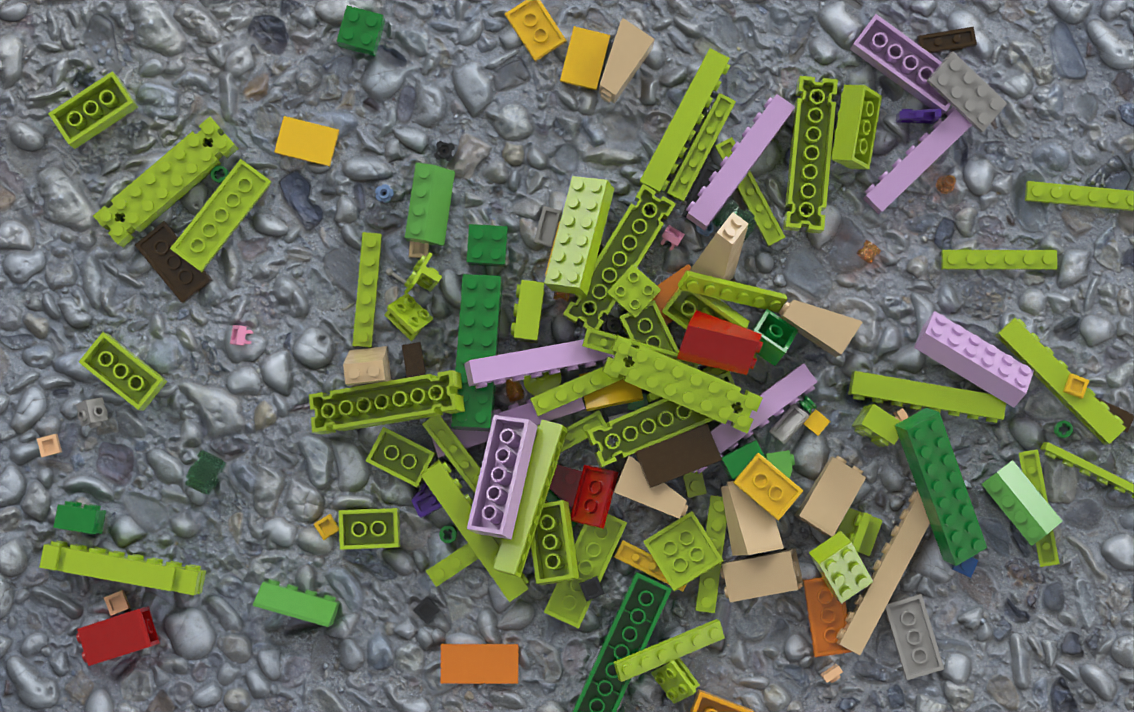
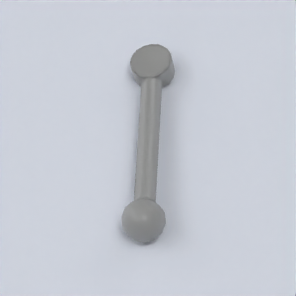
M391 268L386 270L388 276H393L405 284L406 280L395 274ZM416 286L412 288L417 293L420 292V289Z

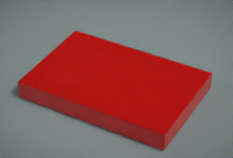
M584 465L570 515L572 522L604 529L619 472Z

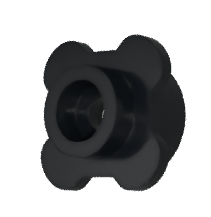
M442 141L437 142L435 158L437 160L446 159V161H451L453 159L452 151L455 149L454 144Z
M609 315L606 323L602 325L604 332L619 335V330L623 328L620 320L613 315Z

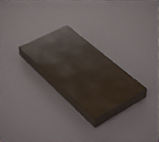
M163 221L138 241L135 246L180 302L184 304L213 279L205 269L203 272H200L170 249L178 239V236Z
M708 424L635 452L649 488L722 460Z

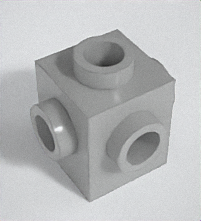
M103 397L85 400L76 404L81 426L89 425L90 428L102 426L101 422L108 420Z

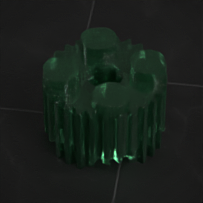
M730 200L720 210L712 223L716 227L719 225L722 227L732 212H734L748 223L745 242L756 228L757 222L753 219L755 216L747 209L745 211L741 210L735 201Z
M201 450L197 455L200 459L191 465L186 475L188 480L185 482V485L205 495H210L212 489H215L220 479L217 477L224 471L227 463L223 459Z

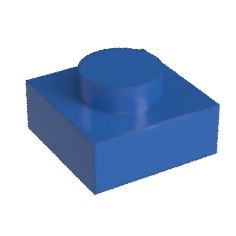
M971 557L957 566L953 565L952 570L971 578L979 560Z

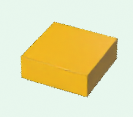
M1070 373L1063 392L1082 399L1090 380Z
M815 409L803 425L819 436L830 420Z
M331 514L314 523L323 540L339 531V526Z

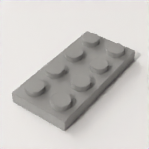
M950 52L927 80L979 132H984L1007 104L954 52Z
M922 594L888 603L885 612L905 679L910 680L944 670Z

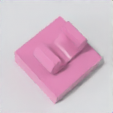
M668 225L661 236L663 237L661 245L669 241L672 244L670 250H673L675 246L680 244L685 234Z
M233 325L230 344L240 346L251 344L252 341H247L245 335L253 334V331L246 330V326Z

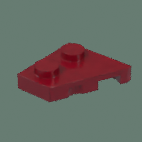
M557 465L550 489L562 500L569 502L570 507H573L582 471Z

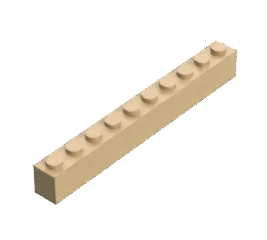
M918 489L911 494L908 500L910 502L908 508L902 511L899 517L901 519L899 525L893 528L890 534L892 536L890 542L884 545L881 551L883 553L881 559L877 560L872 568L874 570L871 576L873 583L865 587L862 595L859 594L854 602L856 607L853 612L850 611L845 619L848 623L844 629L841 628L836 636L838 639L837 644L857 655H861L930 524Z

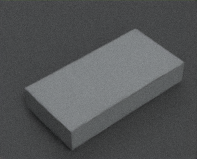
M543 206L534 239L535 244L552 248L562 210Z
M794 403L771 428L769 433L785 445L809 418V415Z

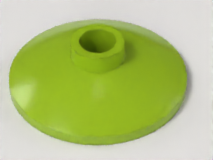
M549 372L542 373L544 376L541 378H531V375L524 376V386L530 394L537 396L560 386L562 381L561 373L549 375Z

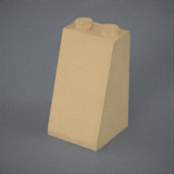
M624 18L620 22L599 86L600 97L608 103L611 101L614 104L653 49L655 40Z
M732 212L690 271L730 281L736 272L748 223Z
M792 300L790 303L786 302L779 311L780 318L798 329V333L834 357L842 355L863 323L858 319L797 300Z
M388 346L349 350L343 364L346 385L356 387L391 381Z
M630 456L627 457L613 493L678 519L681 516H685L688 505H685L687 500L665 483L649 488L639 462Z
M839 456L836 458L830 457L794 515L829 537L834 536L866 479L862 475V470L855 466L853 468L847 466V461Z
M729 481L727 486H722L721 491L732 555H751L783 549L775 518L733 483L734 481Z
M796 548L725 562L720 568L721 577L726 582V587H724L725 596L729 598L730 602L799 590L804 586Z

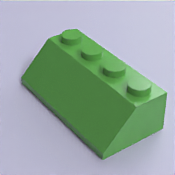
M416 162L405 232L406 241L438 246L445 245L455 171L436 165Z
M1013 460L982 483V486L1031 546L1062 522L1061 518Z
M274 579L262 582L253 602L255 607L326 627L334 624L340 603L335 601L336 597L326 594L324 597L317 596L316 591L306 589L303 592L298 590V586L287 584V587L279 585L280 581Z

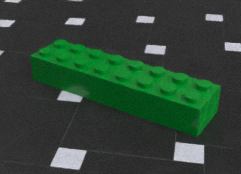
M463 274L455 371L461 373L462 389H458V395L463 396L465 412L452 414L451 426L454 430L490 432L494 414L496 385H494V382L487 383V386L483 388L469 387L464 363L469 360L498 355L503 287L501 276Z
M926 407L894 426L944 561L957 566L985 550L987 545L940 412Z
M635 572L572 712L617 711L631 678L623 682L619 681L613 662L645 649L672 588Z

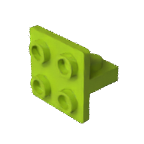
M429 252L426 257L422 255L414 266V271L404 284L406 287L405 294H408L415 284L431 292L442 278L439 272L432 267H426L432 253Z
M631 265L608 290V294L618 302V306L623 311L627 310L636 318L657 296L661 289L635 265Z
M404 294L389 304L387 312L384 314L410 341H413L422 329L433 320L429 312L423 309L409 294Z
M849 508L838 527L837 533L842 531L852 542L857 552L870 556L882 520L873 517L871 514Z
M680 658L663 664L651 672L655 681L674 704L696 693L695 689L700 686Z

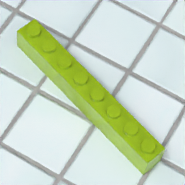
M709 48L644 171L639 185L645 184L655 190L658 195L661 190L665 192L670 182L667 180L669 174L674 175L678 164H676L678 157L682 158L687 150L684 147L687 140L691 142L696 133L693 130L695 125H700L704 118V114H702L704 108H709L713 100L710 96L713 91H718L722 83L719 81L722 74L726 76L731 66L728 64L729 57Z
M1011 319L995 337L1022 364L1034 370L1033 375L1104 445H1109L1126 429L1122 425L1124 422L1117 415L1113 416L1108 411L1110 408L1104 402H1099L1095 398L1096 394L1088 387L1082 399L1063 392L1070 374L1067 370L1068 366L1062 360L1058 361L1053 356L1054 352L1049 347H1044L1039 342L1040 338L1035 333H1030L1026 329V324L1021 319Z
M859 371L852 372L848 395H853V399L864 401L865 398H871L874 403L883 404L884 401L891 402L892 406L902 407L903 404L910 405V409L921 410L922 407H927L938 412L946 411L949 416L959 417L960 414L967 415V419L978 420L979 417L986 418V422L990 423L1004 420L1006 403L992 394Z
M541 420V423L537 426L536 438L531 452L512 539L500 538V549L493 560V568L499 572L521 578L568 432L564 425Z
M438 460L420 473L421 477L505 597L511 602L529 589L527 586L528 579L523 572L521 578L499 572L493 568L494 557L500 549L499 542L497 543L493 536L476 534L467 529L473 500L468 493L464 495L460 490L463 486L457 478L453 480L449 474L452 470L446 462L442 464Z

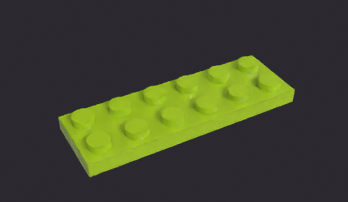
M240 159L170 249L200 272H203L272 182Z
M608 514L604 529L583 525L575 542L579 579L558 582L544 613L579 629L592 601H586L579 583L595 576L598 577L599 582L601 581L627 522Z

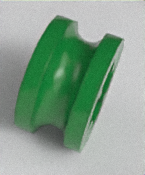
M220 165L215 166L211 170L212 179L219 184L229 174L228 170ZM221 170H224L222 172L224 174V177L216 179L218 177L217 175H215L216 172H221Z
M805 395L804 399L798 401V403L807 413L811 414L812 409H816L817 406Z
M1065 420L1056 423L1054 426V433L1059 438H1067L1073 432L1072 424ZM1062 424H1064L1065 427L1068 428V431H1066L1064 434H1061L1062 431L1059 432V428L1062 427Z
M444 526L439 532V537L444 543H451L457 538V530L452 526ZM446 529L447 531L449 529L453 531L451 534L453 538L451 540L450 538H447V540L444 538V531Z

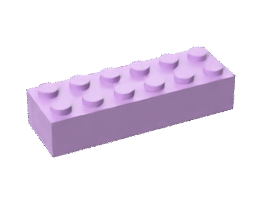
M875 14L853 43L850 50L930 109H941L942 116L951 104L927 82L928 78L942 62Z
M935 311L923 325L914 346L915 349L1012 407H1015L1026 395L1034 372L1027 365L1020 363L1012 356L1005 354L994 345L985 342L977 335L970 333L962 326L955 324Z
M493 415L467 525L468 530L476 534L512 539L537 431V425L532 421Z

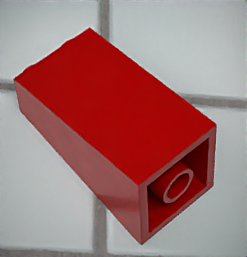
M696 310L687 326L677 359L747 375L749 369L753 370L757 359L754 356L756 352L759 353L763 342L760 339L762 334Z
M149 606L78 628V633L76 634L78 643L82 644V658L88 666L160 643Z

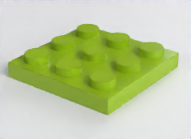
M693 511L643 541L674 592L724 561Z

